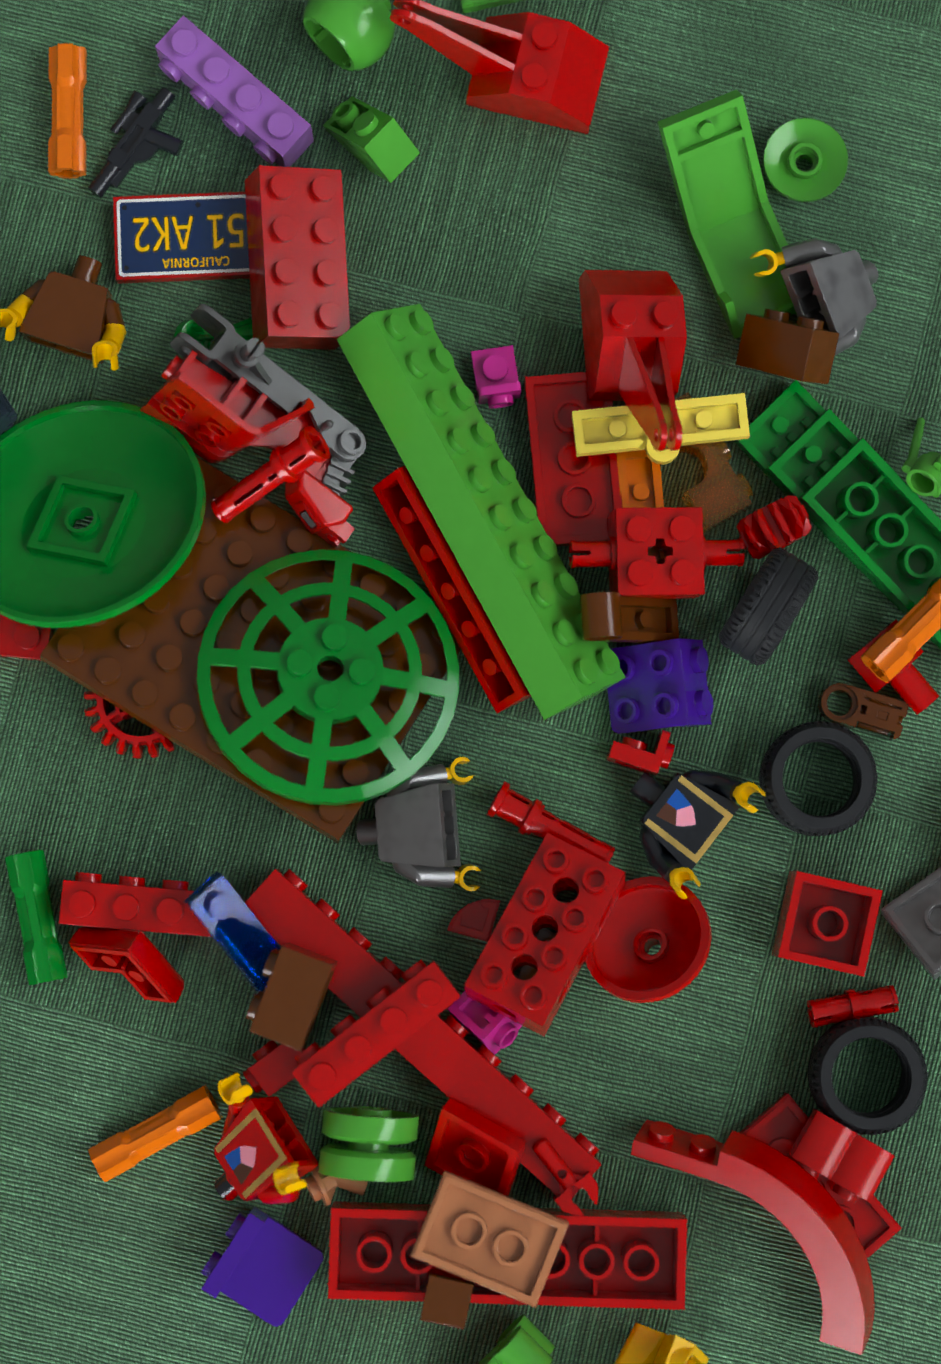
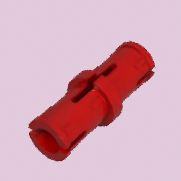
M893 985L855 992V989L844 990L842 995L807 1000V1007L809 1008L807 1013L812 1028L850 1019L895 1013L899 1011V1007L894 1004H899Z

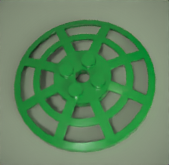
M319 549L297 552L272 560L249 573L230 589L214 610L203 634L198 654L197 689L200 708L211 736L223 755L243 775L263 789L286 799L311 805L338 806L364 802L386 794L408 781L428 763L441 745L454 717L459 695V663L455 643L445 619L432 599L413 580L394 567L370 556L343 550ZM318 560L335 561L333 583L307 584L281 595L265 578L277 570L297 563ZM352 564L369 567L390 577L407 589L415 600L396 611L377 595L360 587L350 585ZM250 588L266 606L249 625L240 649L213 648L216 635L226 614L239 597ZM331 595L328 618L315 619L305 623L290 606L292 603L308 597ZM348 598L369 605L382 614L385 619L368 631L347 621ZM425 614H428L435 624L443 644L447 664V681L422 675L419 648L408 625ZM274 616L291 633L284 642L280 653L254 650L261 631ZM397 633L406 651L409 672L383 667V660L378 645ZM330 660L338 663L342 668V676L335 681H327L321 678L317 667L322 662ZM211 666L237 667L240 695L251 718L231 734L228 733L223 725L214 703L210 680ZM251 668L277 671V682L281 694L263 708L260 706L253 689ZM381 685L406 690V695L399 710L387 725L383 723L371 706L378 695ZM419 693L444 698L442 712L433 732L420 750L409 759L394 736L401 731L409 720L418 701ZM293 709L302 717L314 722L312 743H305L288 735L278 728L274 722ZM357 717L370 734L369 738L354 744L337 747L329 746L332 724L344 723ZM263 732L268 739L284 750L300 757L309 758L306 785L290 782L268 772L251 760L242 748ZM380 748L394 771L384 777L362 785L344 788H323L327 761L355 759Z

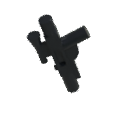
M162 87L151 103L148 102L140 114L135 111L146 103L147 99L138 91H133L125 110L110 129L115 135L121 129L126 131V133L115 148L109 151L107 162L88 187L94 195L102 198L111 185L117 189L135 163H143L150 160L159 149L175 156L180 154L184 141L155 129L163 119L165 111L176 98L168 89Z

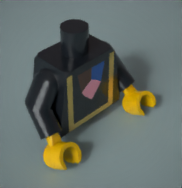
M693 769L685 772L683 775L679 773L674 774L666 786H663L647 772H644L629 791L649 807L638 821L642 826L639 838L648 863L670 883L681 899L688 898L681 889V885L685 881H694L700 887L701 883L692 869L740 806L750 813H756L758 809L748 803L749 796L753 793H760L762 796H766L765 791L752 782L743 783L720 772Z

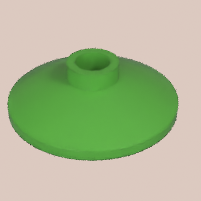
M799 118L784 123L773 132L765 146L763 166L768 181L778 193L794 201L814 202L829 196L839 187L848 168V153L843 139L830 125L817 119ZM798 159H806L809 161L811 168L807 171H802L796 166V161Z

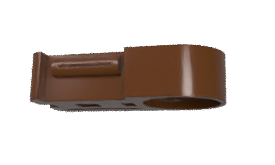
M843 683L827 687L822 691L818 699V709L827 721L849 728H855L857 725L858 728L885 736L891 733L889 740L900 737L903 729L901 723L908 711V704L904 701ZM841 691L849 697L851 705L845 715H835L828 709L827 699L832 692Z

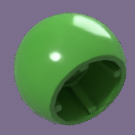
M308 0L304 10L303 24L312 41L332 62L347 71L362 70L380 60L390 48L395 32V23L390 20L391 3L389 0Z

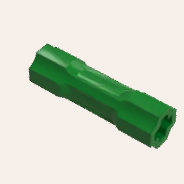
M44 850L6 856L5 860L10 887L15 896L24 944L23 956L29 985L68 978L62 945L58 941L48 888L50 881Z

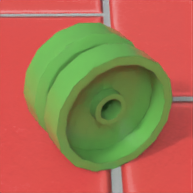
M376 1106L324 1108L322 1133L329 1138L347 1141L348 1143H332L320 1149L318 1173L336 1178L360 1181L404 1182L414 1180L416 1155L410 1150L389 1145L409 1144L417 1140L419 1115Z

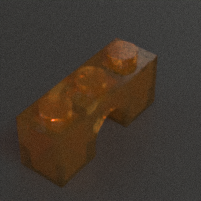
M687 392L675 400L692 399V397ZM725 441L680 447L679 453H689L695 456L703 467L704 475L702 482L687 490L682 497L687 507H703V534L743 513L751 506L752 502L749 497L753 495L752 489L742 473L736 475L728 460L732 456Z

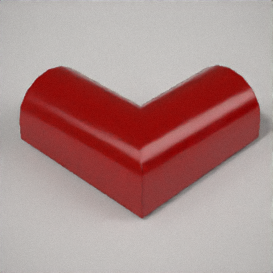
M84 926L79 928L68 942L70 947L91 970L121 973L145 1000L176 1003L184 989L183 978L142 931Z

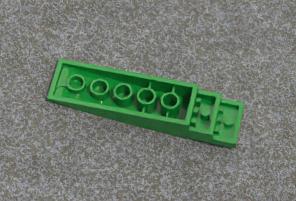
M795 380L749 424L750 436L748 439L733 441L786 496L791 495L798 498L801 505H804L808 512L809 520L906 615L927 594L928 589L941 578V520L864 438L858 439L830 409L825 410ZM941 628L930 638L940 650Z

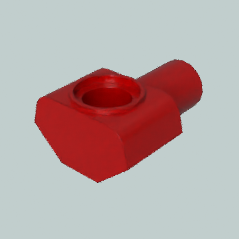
M895 619L855 652L848 661L875 693L890 683L917 715L939 697V694L912 664L924 651L920 648L914 654L913 659L887 683L877 678L861 659V656L883 634L890 631L898 623L897 619Z

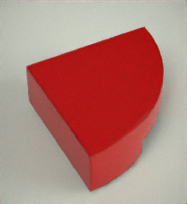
M481 899L467 904L454 915L447 931L488 942L500 900Z

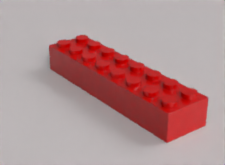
M333 1202L330 1222L328 1299L424 1302L430 1273L465 1281L470 1280L411 1256L431 1204ZM538 1208L569 1221V1225L537 1305L685 1310L687 1218L682 1212L581 1209L584 1215L578 1216L566 1213L560 1208ZM474 1283L470 1303L528 1305Z

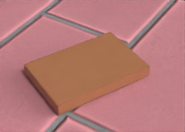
M445 1170L411 1256L536 1308L569 1221Z

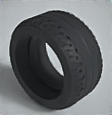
M772 549L719 633L720 643L754 665L765 664L819 579L817 570L805 561L798 559L792 553H788L785 549Z
M814 721L798 725L784 732L771 744L761 764L759 782L760 788L766 793V796H762L765 805L778 822L786 828L803 835L825 836L847 830L863 818L875 798L878 776L872 753L857 734L836 723ZM822 742L835 747L848 760L852 770L853 787L849 799L842 808L829 815L814 816L800 811L791 803L784 790L782 777L785 762L794 750L807 743Z
M862 1017L839 1022L829 1028L819 1038L810 1055L808 1083L817 1106L826 1116L858 1134L878 1135L901 1127L917 1112L927 1089V1066L918 1044L905 1030L882 1019ZM861 1038H875L890 1045L897 1053L902 1068L901 1084L895 1097L883 1108L868 1113L854 1111L845 1106L836 1096L832 1085V1070L837 1056L848 1044Z

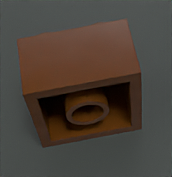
M291 943L282 945L280 950H272L262 973V976L269 978L264 992L259 990L258 993H255L246 1015L247 1019L253 1021L249 1032L301 1051L307 1044L338 961Z

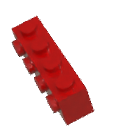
M76 872L75 880H63L59 924L229 939L239 938L240 907L242 906L243 895L231 894L232 885L206 883L205 891L188 890V881L163 879L162 888L145 886V878L119 876L118 884L101 883L102 874Z
M422 959L400 975L405 983L392 993L387 987H384L365 1002L370 1009L357 1020L351 1014L330 1030L334 1035L333 1039L321 1048L315 1041L295 1057L299 1065L291 1073L318 1108L461 997L459 991L435 960L427 966Z

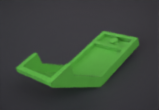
M736 89L658 121L659 131L687 234L732 337L736 339L742 336L746 314L764 316L765 308L788 312L790 316L796 314L780 272L786 268V264L779 265L775 272L770 275L757 277L754 273L766 271L769 265L768 260L764 256L750 259V256L757 251L768 249L778 253L782 251L781 247L788 244L768 201L743 95Z

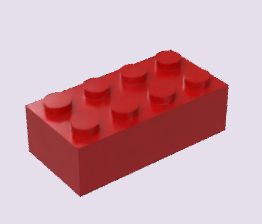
M259 165L245 179L253 338L260 339L256 345L263 342L265 348L335 350L340 346L336 339L350 329L342 171L336 169Z

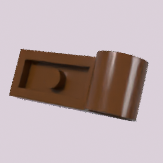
M597 592L580 596L583 640L651 643L679 638L677 599L623 597L618 592Z

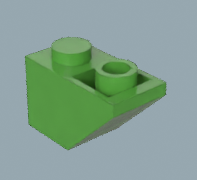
M353 96L339 104L333 111L332 117L323 125L326 131L370 172L390 183L420 154L393 117Z

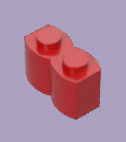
M813 1109L788 1155L797 1160L796 1163L816 1180L821 1174L835 1182L832 1191L854 1204L859 1197L870 1202L895 1155L816 1109Z

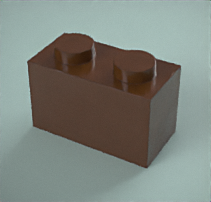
M765 308L764 316L746 314L736 365L803 382L829 383L840 333L823 329L824 321L799 316L797 323L790 322V313Z

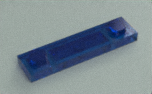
M216 871L184 902L258 993L259 990L264 992L269 978L262 976L264 967L271 951L275 949L280 950L281 948L226 878Z

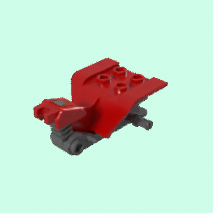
M200 304L192 312L191 318L214 337V342L209 349H206L190 335L184 332L178 333L170 342V345L184 358L181 359L178 355H175L160 375L166 382L142 406L140 411L174 426L185 437L193 451L210 463L223 462L250 446L266 447L271 450L278 446L285 447L299 437V431L304 427H313L325 439L330 450V458L323 463L315 462L302 472V478L295 483L285 482V498L311 534L316 533L333 547H337L340 542L345 543L355 528L346 521L352 513L353 507L342 499L341 496L347 493L344 487L348 486L351 482L347 478L354 475L355 472L350 468L366 449L364 434L263 354L265 351L264 343L261 342L256 345L260 339L252 338L246 341L236 333L233 324L208 305Z

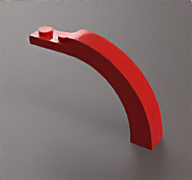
M646 1120L633 1139L631 1155L733 1188L756 1201L773 1214L800 1244L815 1273L822 1301V1326L819 1341L862 1355L871 1335L875 1307L872 1275L865 1250L854 1227L831 1194L796 1162L778 1150L752 1137L732 1130L724 1144L708 1135H695L676 1129L666 1122Z

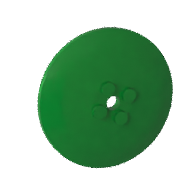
M91 400L60 405L42 411L16 424L0 436V614L20 623L46 628H67L97 623L115 617L145 601L173 577L190 554L199 536L206 507L205 481L201 466L192 447L174 426L140 411L141 407L116 401ZM85 516L93 517L92 522L87 527L82 529L73 528L76 521L83 519Z

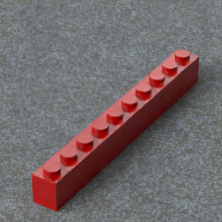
M275 869L240 909L281 946L291 943L338 961L328 989L351 1010L361 1017L370 1010L365 1002L384 987H387L392 993L404 983L400 980V975L404 972L387 956L379 961L370 953L368 949L372 943L360 931L352 927L347 932L335 921L340 914L328 902L320 898L315 903L303 892L308 885L291 869H288L284 874L279 869ZM451 1014L445 1020L440 1015H437L395 1048L448 1098H452L462 1105L473 1109L476 1113L527 1141L520 1163L556 1196L559 1194V1183L533 1151V1146L538 1140L546 1138L574 1174L583 1175L589 1171L593 1175L602 1165L595 1156L600 1149L581 1132L576 1137L571 1135L562 1126L567 1119L551 1104L547 1102L542 1108L529 1097L534 1092V1089L515 1073L511 1078H508L497 1068L502 1060L483 1044L476 1049L465 1039L469 1030ZM574 1185L570 1186L572 1190L571 1199L581 1188H576Z

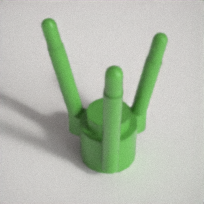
M920 417L917 419L908 458L902 466V471L908 473L906 482L913 492L921 496L937 498L941 494V454L938 452H928L918 458L925 419Z

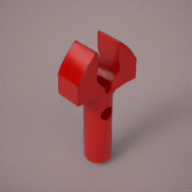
M546 1138L538 1140L533 1146V1151L559 1183V1194L554 1197V1201L562 1211L583 1216L582 1210L571 1199L572 1190L570 1186L574 1185L576 1188L587 1191L591 1200L597 1205V1181L589 1171L583 1175L574 1174Z

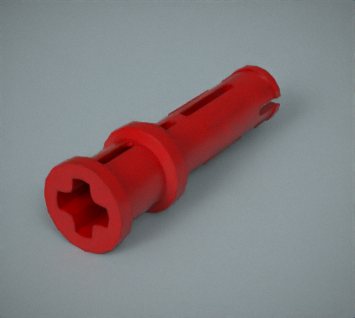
M306 426L299 431V437L285 447H276L270 454V461L249 476L243 478L221 496L212 500L211 508L216 517L224 523H229L235 516L262 499L283 482L295 483L302 478V472L315 462L323 463L329 459L330 450L325 439L316 429Z
M503 782L486 813L487 816L492 818L496 815L518 827V833L522 835L526 834L529 836L532 833L544 839L546 834L549 833L607 863L610 862L616 849L615 847L556 817L544 809L545 805L542 804L541 800L536 798L532 801L510 789V783Z

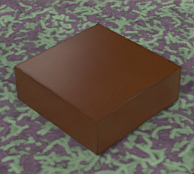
M430 1273L420 1320L464 1330L474 1282Z

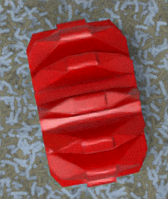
M788 495L747 515L739 521L736 528L740 535L739 539L742 538L744 541L745 550H748L752 558L761 559L768 556L772 549H783L802 539L810 533L812 526L804 505H801L796 496Z

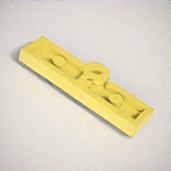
M745 393L675 400L682 425L683 436L681 446L748 439L750 436ZM627 405L572 411L576 457L645 450L647 457L652 462L665 465L675 460L680 449L670 450L667 444L664 450H655Z

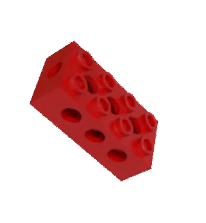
M547 833L464 984L467 997L545 1036L625 886V872ZM564 890H570L577 895L576 899L569 903H562L555 896ZM542 928H551L557 932V935L550 941H540L534 936ZM528 965L536 969V974L528 980H520L514 976L516 969L521 966Z

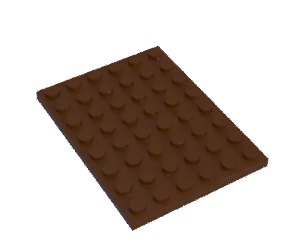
M196 456L205 481L206 507L199 536L183 565L157 592L130 610L97 623L58 628L40 654V658L43 662L338 844L364 802L338 806L311 805L281 797L263 789L243 775L223 755L208 730L200 708L197 689V666L203 634L214 610L230 589L249 573L272 560L297 552L319 549L352 551L340 544L337 547H333L316 533L311 534L301 520L264 497L235 516L229 523L220 521L211 508V502L239 482ZM318 560L297 563L277 570L265 578L281 595L307 584L333 583L335 561ZM352 564L350 585L360 587L377 595L396 611L415 600L407 589L390 577L369 567ZM250 588L239 597L226 614L216 635L213 648L240 649L249 625L266 606ZM331 595L308 597L294 602L290 606L305 623L315 619L328 618ZM348 598L347 621L368 631L385 619L382 614L369 605ZM425 614L409 624L408 627L412 631L419 648L422 675L443 679L447 673L443 644L435 624L429 615ZM274 616L261 631L254 650L280 653L284 642L291 633ZM449 628V631L455 643L456 653L458 655L461 651V648ZM396 633L378 645L383 660V667L409 672L406 651L401 638ZM324 661L317 667L320 677L327 681H335L343 674L340 665L334 661ZM211 666L210 680L214 703L223 725L228 733L231 734L251 718L240 695L237 667ZM251 668L253 689L260 706L263 708L281 694L277 682V671ZM380 686L378 695L371 706L385 725L392 720L399 710L406 695V690ZM419 693L418 701L409 720L401 731L394 736L399 745L407 736L431 698V695ZM293 709L274 722L278 728L288 735L305 743H312L314 722L302 717ZM357 717L344 723L332 724L329 746L337 747L354 744L369 738L370 734ZM263 732L242 748L251 760L268 772L290 782L306 785L309 758L300 757L284 750L268 739ZM380 748L355 759L327 761L323 788L351 787L379 779L388 766L389 761Z

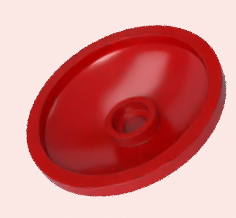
M640 877L625 882L622 892L585 959L591 975L604 990L625 1001L648 1003L675 995L696 978L703 968L710 951L711 924L704 906L689 888L683 884L681 885V889L688 897L687 899H681L670 883L663 877ZM661 945L658 953L649 955V950L652 946Z

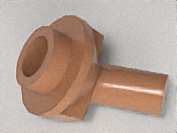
M319 1167L310 1171V1176L304 1178L313 1201L317 1202L322 1199L326 1207L331 1205L337 1187L363 1196L368 1181L323 1175L318 1173Z

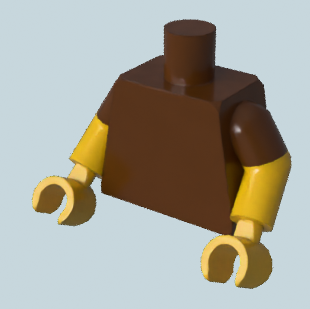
M78 255L71 276L51 271L46 279L37 280L6 309H0V327L6 328L4 339L6 341L14 340L16 327L20 326L19 332L28 342L93 361V368H97L98 363L103 364L104 360H110L111 370H117L119 368L118 354L126 336V328L120 305L113 300V296L108 288L96 284L102 263L93 258Z

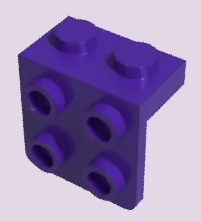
M678 638L611 648L617 655L620 668L626 677L607 688L611 728L615 733L625 734L671 727L712 725L713 698L708 690L706 677L709 658L706 649L703 647V640Z
M254 1206L247 1217L239 1212L225 1236L232 1241L223 1255L215 1250L206 1263L201 1274L206 1276L207 1280L201 1289L215 1299L222 1292L270 1325L278 1327L284 1323L320 1267L324 1254L321 1249Z

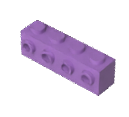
M184 15L155 45L160 60L159 68L174 82L181 80L191 89L190 94L205 109L209 110L212 107L223 117L221 119L222 122L238 137L244 135L255 144L253 146L254 150L269 164L276 162L279 166L291 167L314 141L312 127L305 119Z

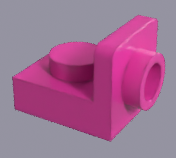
M513 345L471 351L478 404L488 403V407L491 409L513 405V399L521 397V385L518 380Z
M466 991L447 1009L454 1018L494 1054L512 1044L518 1035L519 1029L522 1027L521 1024L467 997Z

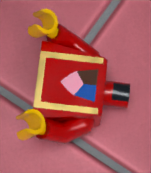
M238 1072L218 1082V1091L223 1101L228 1104L229 1109L222 1131V1138L214 1149V1155L225 1171L214 1183L217 1193L227 1201L234 1200L238 1195L244 1201L260 1199V1201L268 1205L296 1201L300 1190L307 1187L306 1181L301 1180V1177L315 1169L319 1163L277 1096L250 1099L249 1095L253 1093V1089L248 1084L242 1086Z

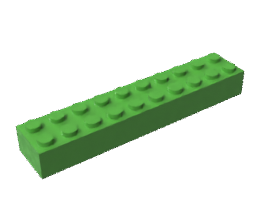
M421 304L372 312L337 338V342L543 719L546 720L587 701L625 679L626 677L620 668L619 659L609 648L607 642L583 640L581 595L578 591L577 582L566 570L557 553L555 542L544 530L537 517L534 504L526 497L516 479L513 466L505 459L495 441V434L492 428L484 421L475 404L473 393L462 381L454 366L452 355L444 348L434 330L431 317L423 310Z

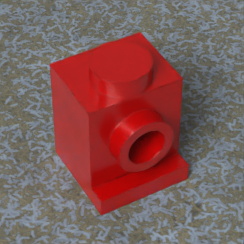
M271 1040L252 1054L257 1062L245 1070L243 1075L256 1093L264 1090L267 1096L270 1097L295 1078L291 1073L299 1065L295 1057L305 1049L302 1048L299 1051L283 1044L277 1045L275 1041Z

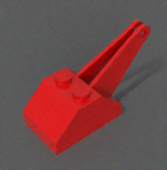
M394 0L393 4L398 9L391 11L390 20L408 30L472 75L466 96V105L584 134L589 133L608 57V45L569 21L536 13L523 12L486 17L484 22L434 6L422 0Z
M584 270L579 278L588 401H624L655 450H664L666 444L670 450H679L682 444L683 433L674 396L678 393L687 340L682 293L667 271Z

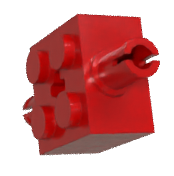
M703 507L615 508L608 514V541L570 540L569 553H586L587 555H572V557H569L570 568L608 567L610 592H618L623 597L695 599L705 594V567L743 566L745 553L727 552H739L740 549H745L742 538L737 540H706L705 536H703ZM657 545L659 551L664 552V558L659 560L658 563H656L655 556L648 555V550Z

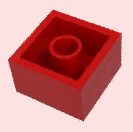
M789 871L771 956L864 977L883 890L800 871Z

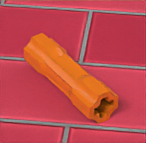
M72 43L57 44L56 46L49 47V81L52 87V134L48 140V173L50 176H57L63 179H77L78 177L86 176L87 144L83 136V89L87 83V50L85 47Z
M941 578L928 589L927 594L890 631L883 634L861 656L865 666L885 683L891 681L913 659L914 654L941 628Z
M204 1085L180 1098L168 1108L126 1131L118 1132L88 1149L90 1159L99 1176L104 1182H107L133 1168L145 1158L185 1136L195 1134L223 1117L212 1093Z

